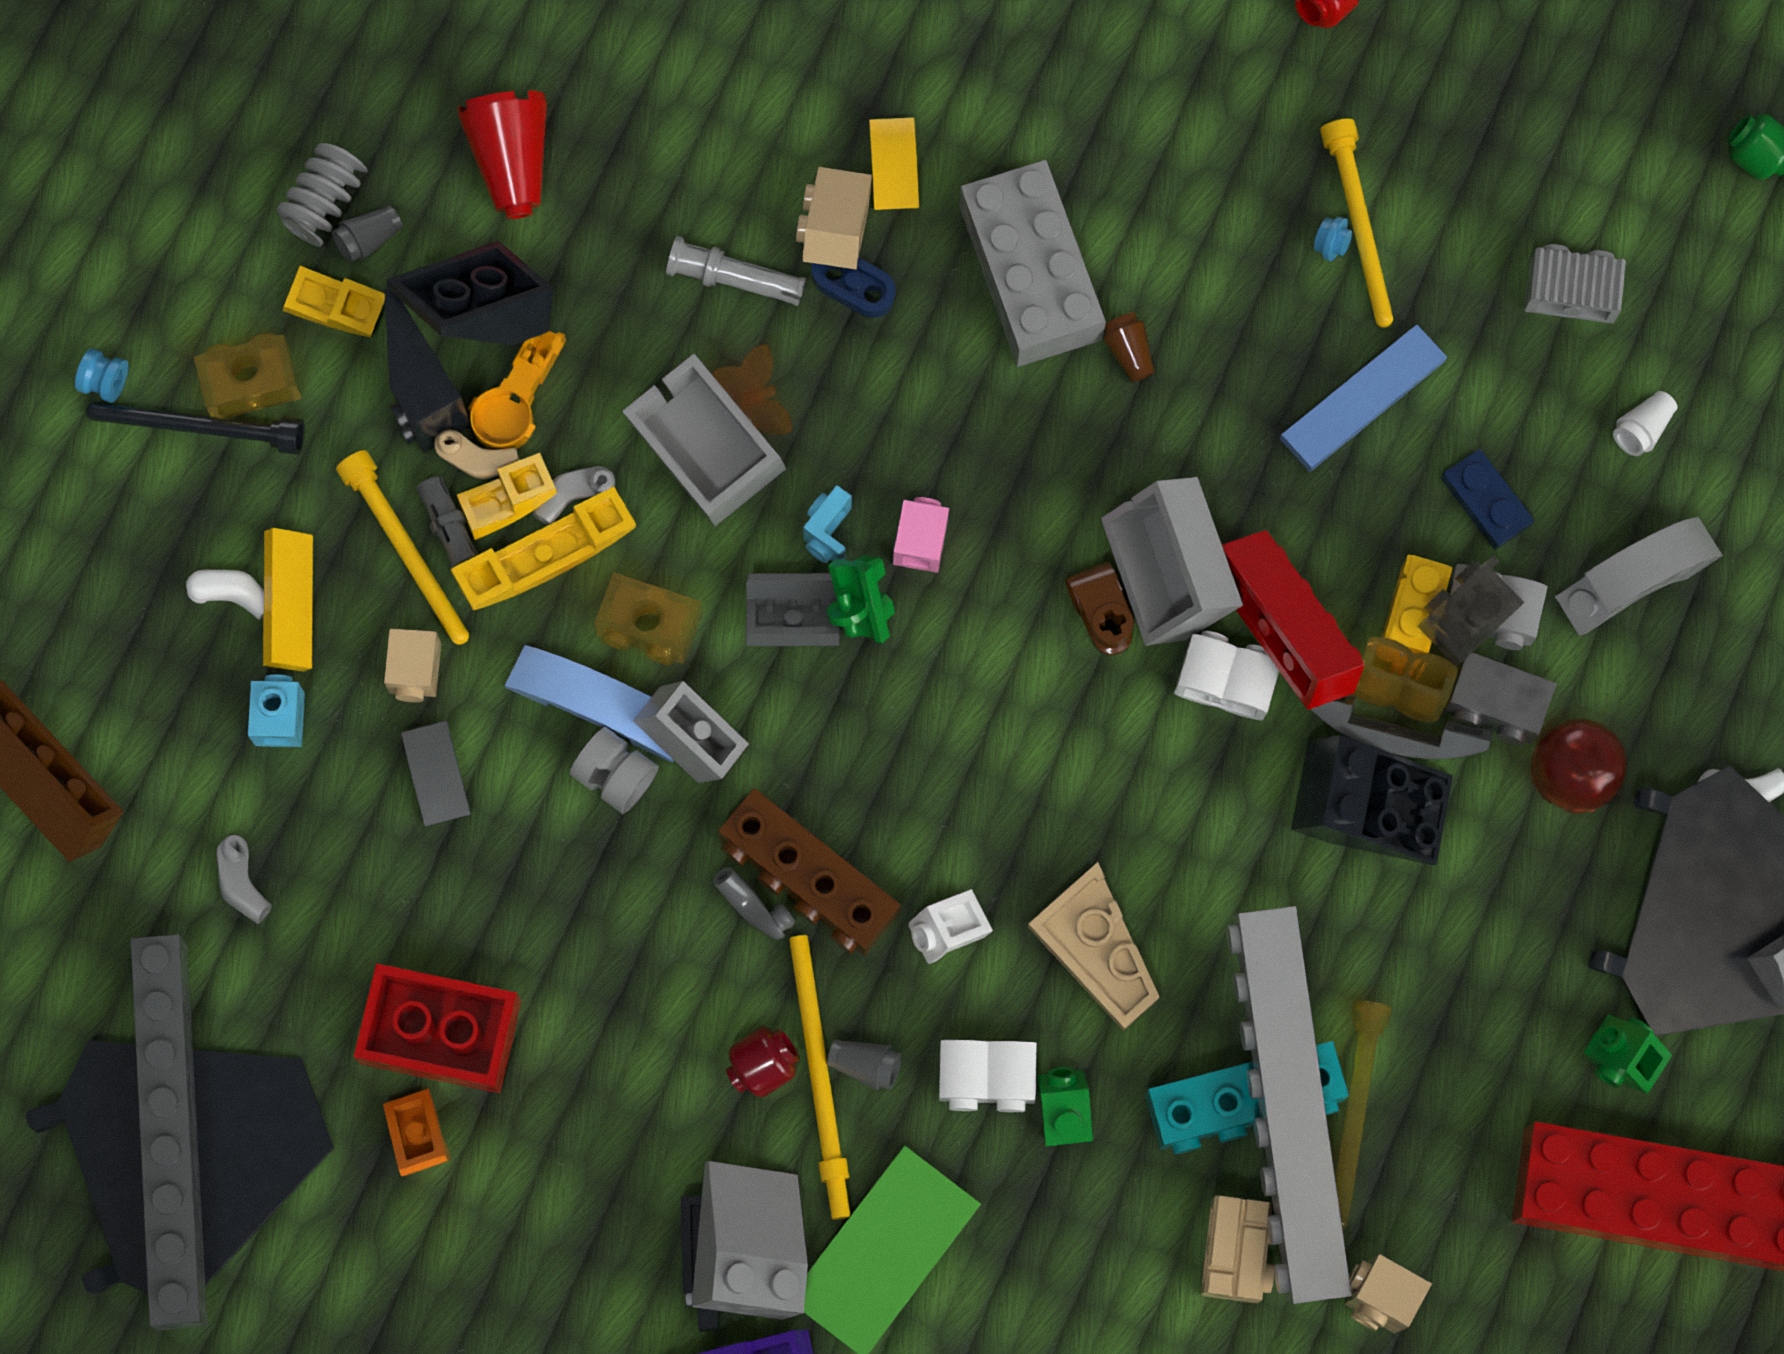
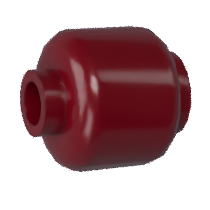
M761 1026L729 1048L728 1054L731 1066L726 1068V1073L733 1086L742 1093L748 1090L754 1096L763 1098L792 1080L796 1074L795 1063L800 1059L795 1046L781 1029L773 1031L766 1026Z

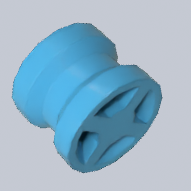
M90 348L79 364L75 379L76 390L84 394L90 392L98 393L102 400L114 403L120 396L126 383L129 370L127 360L119 357L111 360L104 357L102 351Z

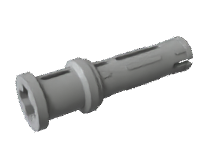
M676 236L666 269V275L672 277L676 273L702 280L703 285L707 287L715 286L718 282L788 302L795 306H798L806 281L804 277H796L724 256V251H721V248L713 246L710 250L685 243L684 237Z

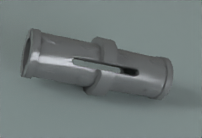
M432 477L420 483L416 490L432 521L429 525L434 536H439L452 568L479 555L464 524L467 520L463 511L457 510L443 477Z

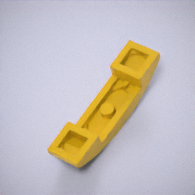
M613 486L607 491H603L573 506V513L495 553L491 548L451 568V573L472 610H477L521 594L577 566L636 528V523Z

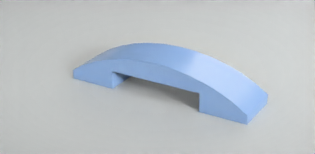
M524 646L505 684V688L542 705L548 706V704H551L602 728L607 727L613 733L629 739L632 745L667 761L674 762L662 748L633 722L650 700V696L566 658L534 647Z

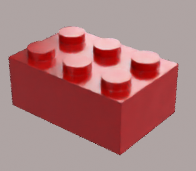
M376 963L353 1057L363 1066L500 1094L522 1001L517 992Z

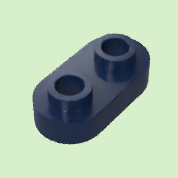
M861 258L858 259L857 269L812 263L813 283L825 295L869 318L881 317L892 309L895 303L896 288L893 279L884 271ZM836 269L842 273V277L837 280H831L826 274L828 271ZM870 291H876L881 295V298L876 302H870L865 298V295Z

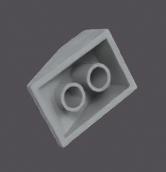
M712 1161L705 1162L692 1307L781 1320L803 1314L808 1262L798 1175Z

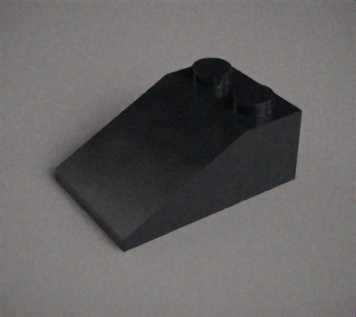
M500 241L394 276L386 281V287L440 336L512 346L548 333L554 288Z
M386 288L384 293L389 384L395 403L390 405L389 408L407 444L416 441L424 454L435 447V439L442 431L452 429L461 433L471 426L461 396L404 303Z

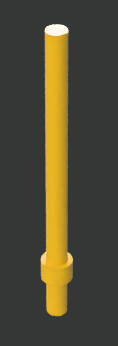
M799 935L789 938L823 1159V1161L818 1163L821 1182L827 1185L832 1220L845 1219L851 1216L845 1182L846 1179L850 1178L847 1158H842L808 936Z

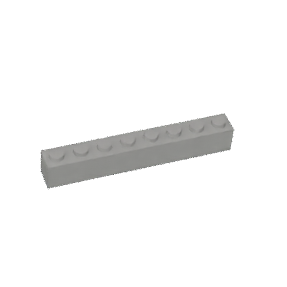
M1296 906L1239 913L1232 916L1233 925L1226 927V935L1230 954L1238 955L1240 973L1233 974V985L1237 1002H1244L1247 1021L1240 1022V1035L1244 1051L1251 1050L1253 1069L1247 1070V1085L1250 1098H1258L1260 1118H1254L1253 1126L1257 1147H1265L1267 1166L1260 1168V1177L1264 1196L1272 1197L1274 1215L1267 1216V1227L1271 1245L1278 1244L1281 1264L1274 1265L1276 1288L1278 1294L1285 1293L1286 1301L1293 1304L1352 1296Z

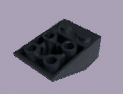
M1342 735L1310 740L1307 745L1291 830L1331 844L1428 865H1437L1453 776Z

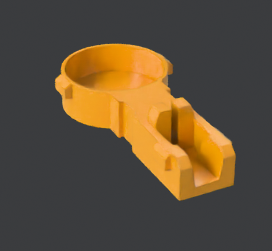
M548 330V333L524 341L512 363V371L508 378L503 379L500 387L487 390L479 397L473 398L468 407V411L471 412L470 421L477 440L485 448L496 450L516 447L518 449L530 439L535 430L530 407L535 399L534 393L539 384H543L556 358L560 354L566 342L565 334L560 332L555 334ZM513 393L520 397L519 404L510 400Z

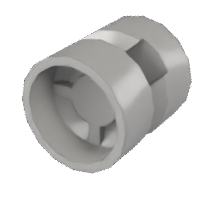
M604 727L591 738L580 752L570 770V775L591 791L600 788L602 790L601 799L621 814H625L648 789L658 772L659 766L637 750L631 753L627 752L628 743L607 727Z

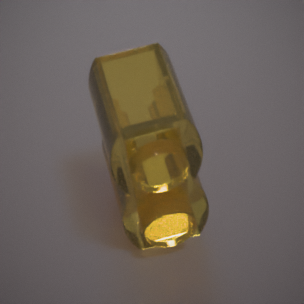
M1383 637L1369 638L1361 655L1365 667L1354 695L1373 705L1394 706L1399 712L1415 720L1425 722L1437 721L1450 698L1459 669L1453 663L1438 655L1413 653L1408 647L1395 640Z

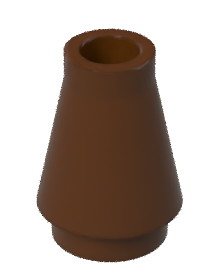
M1131 312L1107 322L1104 329L1106 336L1102 340L1126 372L1130 383L1140 381L1156 373L1152 365L1144 321H1139L1136 313Z

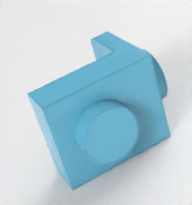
M836 486L829 496L822 493L814 501L807 513L811 518L803 527L804 541L807 542L805 545L806 549L815 558L824 563H827L829 560L846 559V548L830 536L852 509V496L839 486Z

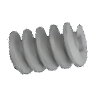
M319 143L315 147L314 153L317 158H309L305 163L307 172L300 173L295 179L298 187H291L286 193L288 202H281L276 208L283 225L290 232L318 247H321L324 242L315 233L316 229L331 232L333 229L332 225L324 218L325 215L329 214L340 217L342 214L334 201L337 199L348 203L352 199L343 187L349 185L358 188L361 185L353 171L357 170L368 173L367 168L355 156L345 149L328 143Z

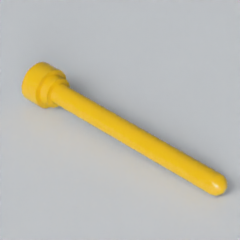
M1353 119L1332 121L1320 128L1325 149H1329L1330 155L1336 157L1374 318L1379 327L1386 328L1392 324L1393 314L1353 151L1357 148L1355 142L1359 139L1356 124Z
M362 450L345 458L336 467V471L345 486H351L354 491H360L452 642L457 645L466 643L469 638L467 629L375 482L378 478L375 473L377 466L368 451Z

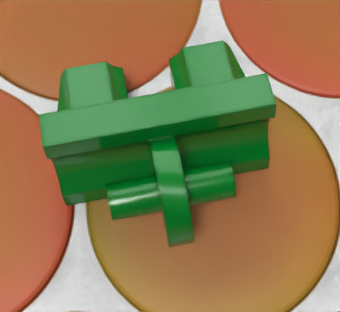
M861 555L853 562L835 559L828 567L837 601L830 604L827 608L828 621L834 626L843 627L846 637L864 636L872 638L876 643L882 644L890 637L886 621L895 614L892 599L887 594L880 593L877 584L886 574L883 560L879 557Z

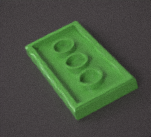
M904 1146L807 1273L804 1314L854 1353L869 1354L981 1206V1203L908 1147Z

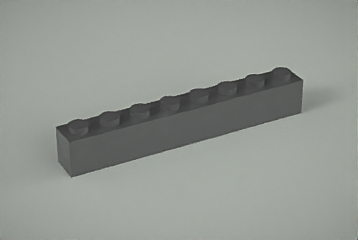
M179 934L132 938L131 955L150 1326L158 1331L207 1326L187 944Z

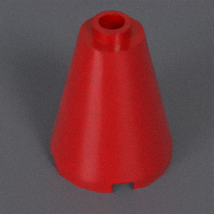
M514 91L500 92L469 99L466 101L467 108L461 105L457 106L459 121L496 212L505 213L506 219L530 217L533 215L532 209L540 206L547 101L543 92L528 91L529 99L520 100L515 97Z

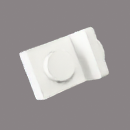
M972 889L927 906L909 922L912 940L916 948L923 953L928 964L938 961L947 952L985 938L993 931Z

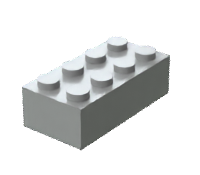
M1047 160L961 186L959 207L1016 366H1023L1102 341L1106 321Z

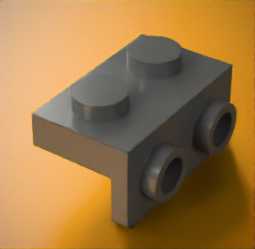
M830 573L748 574L746 576V646H839V626L830 624L826 614L829 605L837 601Z

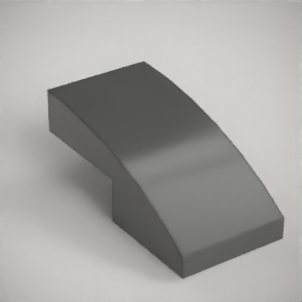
M447 720L401 731L424 825L429 826L470 815L471 810Z

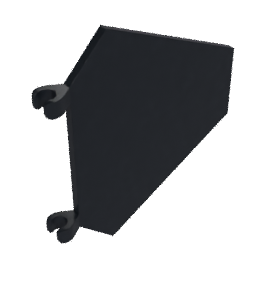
M1727 766L1674 796L1651 788L1638 790L1634 798V806L1645 811L1665 815L1629 947L1625 958L1603 950L1592 951L1588 967L1592 970L1621 978L1645 1024L1654 1031L1655 1036L1784 1014V1006L1777 1007L1747 960L1748 957L1784 935V816L1731 766Z
M88 1040L59 1101L28 1111L26 1119L29 1127L36 1133L47 1131L65 1122L114 1261V1264L84 1273L82 1281L87 1292L98 1294L120 1283H124L148 1294L136 1044ZM193 1050L205 1287L335 1149L302 1059Z

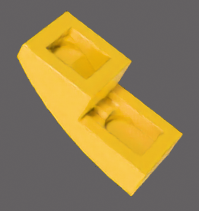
M914 118L869 120L874 210L919 208Z
M299 266L283 311L337 330L371 337L385 301V294L347 278L340 282Z
M540 453L498 468L499 479L457 494L459 505L474 540L521 519L557 494L555 485Z

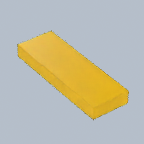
M278 528L264 531L263 666L302 672L312 669L313 535Z

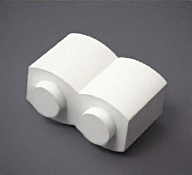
M1203 631L1201 635L1192 634L1174 694L1193 702L1219 707L1242 717L1263 721L1268 712L1279 673L1278 668L1263 647L1247 645L1246 649L1237 648L1228 643L1229 639L1226 636L1212 631Z
M941 1040L939 1100L949 1102V1110L977 1111L978 1103L987 1102L997 1103V1111L1025 1112V1104H1035L1036 1043Z

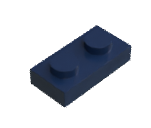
M1478 449L1447 470L1441 477L1443 483L1494 550H1497L1531 527L1535 521L1481 449Z

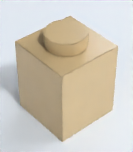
M390 629L384 684L390 694H396L395 698L397 700L422 702L424 696L436 697L441 641L437 632Z

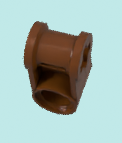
M1106 561L1065 578V584L1078 615L1081 616L1096 649L1110 656L1119 655L1126 651L1132 641L1134 621L1123 597L1119 580L1110 562ZM1111 623L1115 629L1120 628V634L1113 636L1110 630L1104 631L1105 624Z

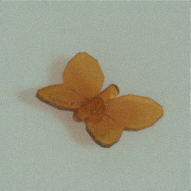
M762 344L753 348L744 358L741 368L727 366L713 371V377L727 394L733 397L732 400L757 430L760 429L766 434L777 436L792 431V422L786 409L779 401L766 399L774 396L777 392L773 385L764 387L772 375L773 358L769 346Z

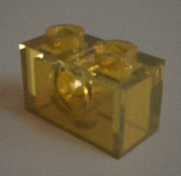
M272 333L259 334L252 337L249 343L233 347L227 344L215 345L206 349L205 354L194 356L205 406L211 417L229 418L302 399L291 351L283 334L277 336ZM243 368H258L256 375L252 379L246 381L237 379L238 373Z
M613 572L594 624L597 635L602 636L601 641L610 647L626 651L629 646L646 651L645 656L657 663L671 665L672 661L685 664L703 611L701 601ZM645 614H652L660 619L658 626L651 631L639 630L635 623L640 616Z

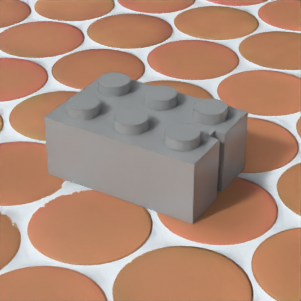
M693 354L662 379L668 391L674 397L667 403L661 392L654 385L625 408L623 413L702 512L716 526L785 471L786 468L776 451L698 357Z
M1198 477L1156 481L1132 497V501L1123 503L1101 518L1145 646L1185 641L1192 637V634L1199 633L1243 606Z

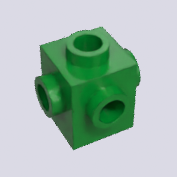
M1609 1014L1598 1031L1592 1036L1589 1045L1583 1052L1597 1068L1594 1074L1600 1080L1614 1088H1619L1621 1084H1624L1645 1094L1649 1093L1672 1057V1054L1654 1035V1031L1647 1024L1633 1017H1630L1628 1021H1624Z

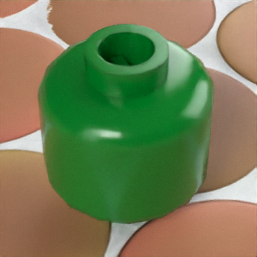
M1767 113L1758 114L1755 117L1751 114L1745 116L1735 126L1727 139V143L1730 145V159L1756 180H1765L1773 174L1781 177L1784 175V126Z

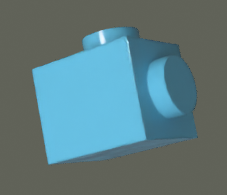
M267 675L264 677V681H251L248 737L255 746L302 747L305 692L298 682H293L292 677L286 675Z

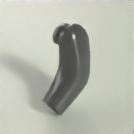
M726 867L714 876V885L730 905L749 924L772 939L779 940L785 937V930L794 926L795 920L784 905H778L773 911L769 912L754 889L732 868Z

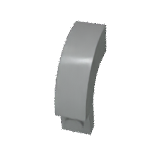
M1690 518L1657 531L1618 552L1586 572L1584 578L1555 597L1580 636L1587 634L1646 595L1671 583L1688 579L1723 555L1700 518Z

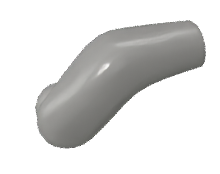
M603 466L563 473L552 480L557 494L535 509L532 515L540 522L550 525L555 522L564 508L572 501L591 498L603 491H607L613 486L615 487V477L609 469Z
M229 835L218 845L216 851L221 896L229 905L259 924L268 915L272 905L256 890L249 879V850L247 842L239 835Z

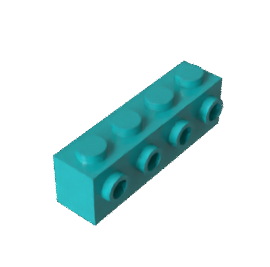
M1333 1041L1316 1045L1326 1115L1338 1112V1103L1343 1102L1349 1097ZM1253 1062L1148 1089L1145 1098L1160 1150L1172 1147L1174 1155L1201 1148V1139L1218 1135L1219 1141L1222 1143L1247 1136L1246 1128L1253 1126L1254 1118H1260L1258 1098H1250L1247 1085V1070L1253 1069Z

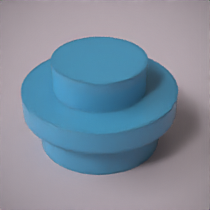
M1327 217L1322 222L1316 235L1314 250L1321 253L1323 259L1331 262L1337 255L1343 256L1346 253L1352 238V231L1347 229V219L1337 217L1334 220Z

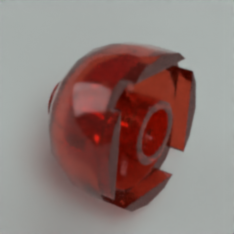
M1582 718L1566 720L1549 729L1536 745L1530 765L1533 783L1542 798L1550 804L1553 802L1558 807L1565 808L1566 812L1577 814L1593 812L1613 799L1623 785L1627 770V759L1624 746L1612 730L1600 722Z

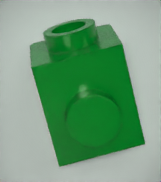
M1059 1067L1050 1070L1047 1074L1038 1075L1037 1086L1040 1093L1045 1146L1092 1142L1090 1095L1084 1071Z

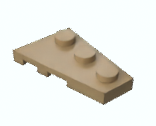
M1097 862L1028 924V928L1113 1021L1125 1031L1156 1003L1160 997L1138 948L1132 941L1122 919V913L1116 900L1114 901L1104 879L1105 876Z

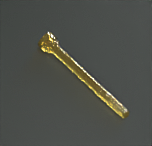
M1354 1001L1351 1021L1356 1022L1355 1031L1359 1032L1335 1180L1342 1230L1347 1227L1349 1222L1377 1038L1383 1035L1384 1027H1389L1392 1007L1369 1001Z

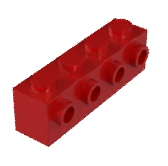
M1267 530L1223 544L1222 547L1243 606L1236 609L1237 613L1306 709L1310 710L1354 694L1365 667L1362 656L1356 647L1351 646L1340 631L1333 615L1326 612L1315 597L1308 581L1302 578L1290 563L1285 550L1280 545H1277Z

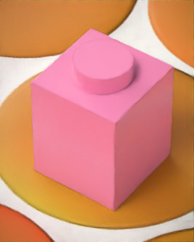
M917 497L914 499V502L903 501L894 548L893 565L938 573L947 529L949 508L941 507L939 501L926 497Z

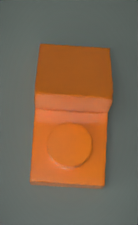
M429 1088L383 1104L401 1177L452 1160L441 1132L435 1104Z

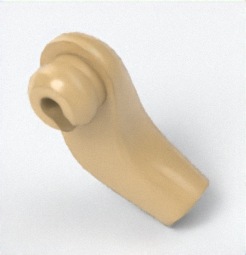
M452 429L442 431L436 437L434 443L439 457L477 479L499 476L498 468L519 461L516 447L496 450L482 449Z

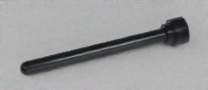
M90 403L85 411L86 416L93 421L270 442V446L278 448L279 453L294 455L300 454L305 434L303 419L285 416L282 417L281 421L273 420L272 424L103 403Z

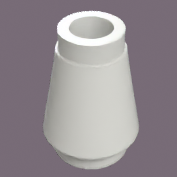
M1657 391L1653 396L1617 420V428L1613 432V437L1618 446L1633 456H1640L1643 452L1652 451L1672 418L1673 413L1677 410V403L1666 392Z

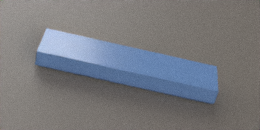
M1415 325L1281 435L1280 440L1303 466L1311 472L1446 361L1447 356L1418 325Z

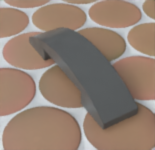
M1352 694L1311 709L1328 725L1351 739L1392 754L1406 757L1447 759L1474 755L1488 750L1493 735L1492 730L1449 719L1445 725L1443 735L1439 736L1354 714L1353 710L1357 696Z

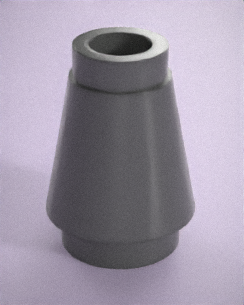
M388 205L383 209L380 208L339 222V228L332 231V237L336 247L347 262L351 263L357 259L363 262L395 235L396 232L401 230L403 226L396 211Z
M835 1039L828 1055L827 1065L876 1091L881 1087L890 1090L896 1081L900 1069L901 1053L892 1051L891 1045Z

